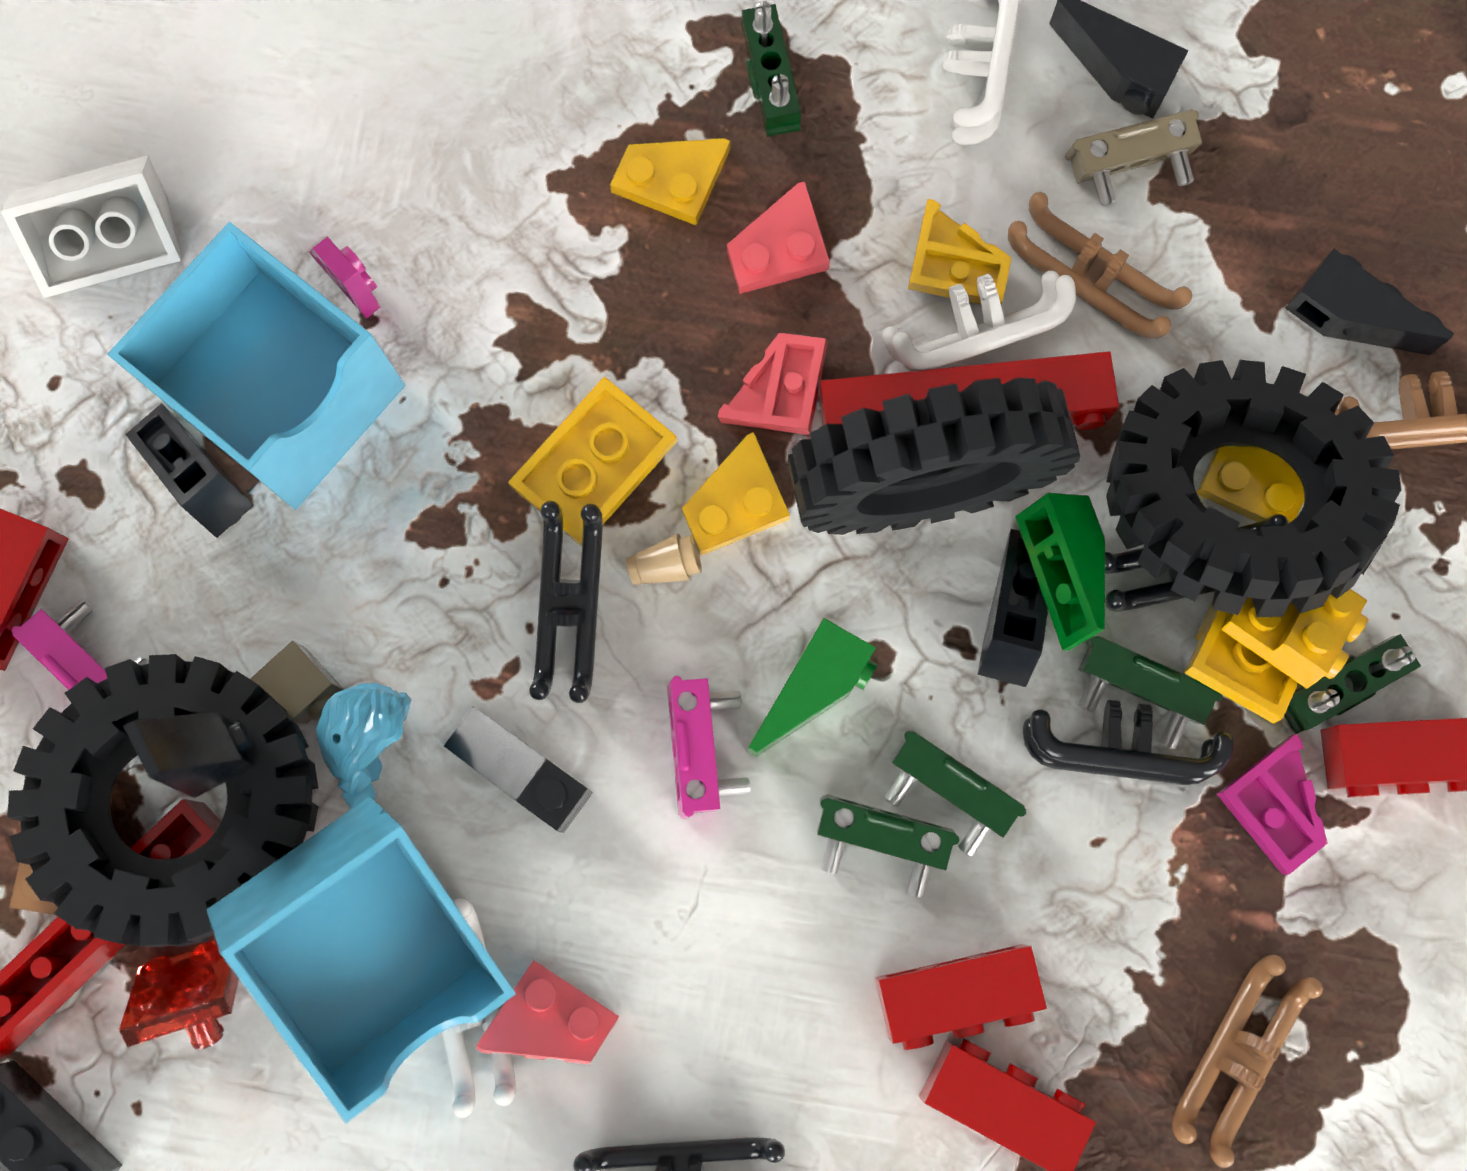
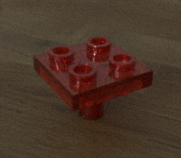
M210 940L204 942L191 951L172 957L160 956L138 967L119 1028V1032L127 1047L182 1029L186 1030L192 1047L199 1050L214 1045L223 1037L224 1028L217 1018L232 1014L239 978L221 955L217 941Z

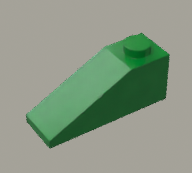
M1048 492L1017 514L1015 518L1062 651H1069L1105 629V537L1088 495Z
M823 618L749 745L748 753L758 757L846 699L854 686L864 690L878 664L870 660L876 647Z

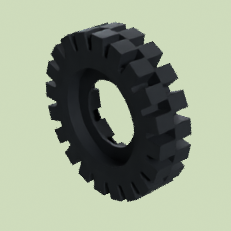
M1223 360L1199 363L1194 378L1185 368H1182L1165 376L1160 390L1151 385L1137 399L1134 411L1129 410L1121 428L1106 482L1110 483L1106 494L1110 516H1120L1116 532L1126 549L1144 545L1138 564L1155 579L1171 568L1178 571V575L1171 588L1172 591L1195 602L1204 586L1214 588L1212 609L1238 615L1247 597L1252 598L1257 617H1283L1291 601L1300 614L1322 607L1330 594L1338 599L1355 585L1361 574L1364 575L1395 524L1400 504L1395 503L1401 492L1399 470L1387 469L1394 454L1385 436L1366 438L1374 424L1372 419L1358 405L1335 415L1344 394L1322 381L1307 397L1299 393L1306 374L1284 366L1281 367L1274 384L1266 383L1265 362L1240 360L1232 379ZM1249 445L1265 449L1286 461L1299 476L1304 489L1303 508L1293 521L1284 526L1260 527L1259 531L1238 528L1239 521L1211 506L1206 508L1200 501L1193 479L1196 465L1207 453L1223 446Z
M1000 378L975 380L962 392L958 391L957 383L929 388L925 399L915 401L910 394H905L882 401L883 411L879 412L862 408L841 417L842 424H825L810 433L811 439L800 440L792 448V454H788L787 462L803 527L808 526L809 531L816 533L827 531L828 534L845 535L856 530V534L877 533L890 525L892 531L915 527L921 520L929 518L932 524L955 518V512L964 510L972 514L994 507L993 501L1009 502L1028 495V489L1043 488L1057 481L1056 476L1069 473L1075 468L1074 463L1079 462L1080 452L1062 388L1058 389L1057 384L1046 380L1036 384L1035 378H1014L1004 384L1001 383Z
M177 654L149 655V664L141 666L128 659L105 667L107 679L99 683L88 677L80 681L64 693L71 704L62 713L49 707L34 726L33 730L41 734L43 738L36 749L23 746L13 772L24 775L25 781L23 790H9L7 818L18 820L21 824V832L9 837L16 861L30 865L33 871L25 880L40 901L53 902L58 907L54 914L75 929L89 930L94 933L93 937L110 942L144 947H183L209 941L208 937L214 935L207 909L302 844L307 831H315L318 806L312 803V790L319 788L315 763L308 759L305 749L309 745L299 726L286 714L287 710L263 688L240 672L236 671L234 673L221 663L196 656L193 662L183 660ZM219 712L232 723L239 720L245 727L254 745V749L247 752L254 767L225 782L227 790L226 810L213 836L195 851L172 859L149 858L129 848L118 836L110 814V799L114 784L125 766L138 756L124 729V725L134 720Z

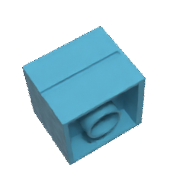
M230 221L107 353L109 357L295 510L406 386L371 333Z
M371 797L359 803L207 909L221 955L345 1123L349 1122L386 1093L396 1070L422 1044L453 1026L481 1021L516 994L404 829Z

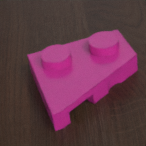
M327 236L311 249L310 255L366 319L381 308L372 294L377 285L365 271L366 267L348 246L340 251Z
M1297 734L1288 736L1217 793L1219 798L1282 875L1291 874L1328 844L1322 819L1315 811L1317 799L1312 780H1307L1299 751L1304 748L1302 740Z

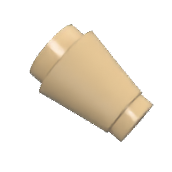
M678 533L634 556L626 558L628 573L634 586L639 584L691 581L692 575L702 572L699 552L692 535L681 537Z

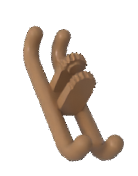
M1034 193L1029 200V213L1033 221L1044 232L1079 254L1072 269L1039 248L1027 237V226L1022 221H1014L1008 228V241L1016 254L1043 274L1047 271H1056L1059 276L1069 275L1072 277L1075 283L1076 296L1129 331L1149 339H1159L1165 336L1171 329V320L1168 317L1159 316L1154 320L1146 318L1107 293L1106 290L1116 279L1155 305L1173 310L1187 306L1191 302L1192 291L1185 286L1179 287L1176 290H1170L1161 286L1126 263L1129 257L1127 253L1121 249L1116 254L1102 247L1103 237L1094 233L1091 238H1088L1050 211L1047 206L1048 196L1045 193Z
M1434 372L1428 380L1432 417L1429 415L1418 375H1403L1400 378L1398 388L1403 420L1374 422L1366 438L1385 436L1391 450L1467 443V414H1458L1453 386H1451L1452 381L1450 376H1448V372ZM1351 396L1344 397L1335 415L1341 414L1357 405L1360 407L1358 400Z
M1268 955L1261 958L1247 974L1184 1091L1173 1116L1172 1131L1176 1139L1183 1144L1193 1143L1197 1136L1194 1127L1196 1117L1220 1071L1238 1081L1215 1125L1209 1142V1154L1213 1162L1222 1168L1229 1167L1234 1163L1235 1157L1231 1150L1233 1140L1255 1097L1261 1090L1274 1061L1277 1060L1281 1048L1301 1010L1310 999L1319 997L1323 992L1322 983L1317 978H1302L1286 992L1262 1038L1242 1031L1267 984L1273 977L1279 976L1285 971V961L1278 955Z

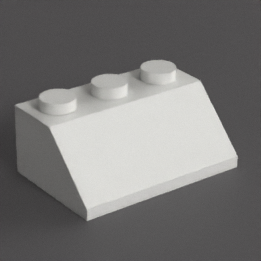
M149 155L13 191L0 210L43 298L181 261V253L168 199Z

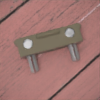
M1192 109L1077 139L1066 152L1065 158L1071 161L1077 184L1094 180L1101 206L1112 205L1116 202L1110 175L1170 159L1178 186L1189 185L1194 181L1187 155L1192 154L1202 144L1196 122L1199 118V113Z

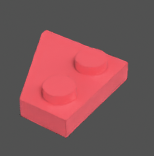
M805 181L797 183L727 244V254L739 294L829 270L830 261Z
M778 333L765 350L763 360L754 365L744 377V385L729 405L724 403L718 413L720 422L810 435L828 348L826 338Z
M533 960L514 988L516 994L504 1003L477 1043L476 1049L485 1054L495 1052L523 1055L524 1058L542 1060L547 1058L561 1059L564 1062L590 1065L619 1016Z

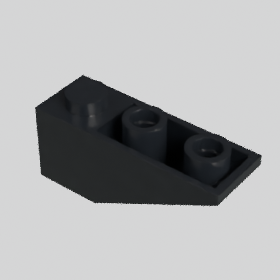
M1333 249L1316 267L1285 307L1286 310L1325 337L1431 355L1455 334L1443 326L1441 320L1436 315L1422 311L1405 299L1395 286L1381 282L1364 270L1358 260L1349 255H1343L1336 249Z

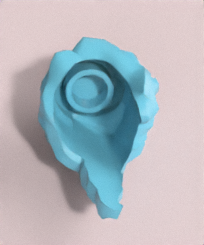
M375 682L357 684L356 686L336 692L323 707L316 728L317 740L324 763L329 768L331 774L339 780L337 786L343 791L342 797L350 810L368 797L375 801L376 793L371 782L379 780L382 763L379 759V754L401 738L404 732L403 721L406 720L411 705V698L407 693H398L397 690L393 691L391 687Z

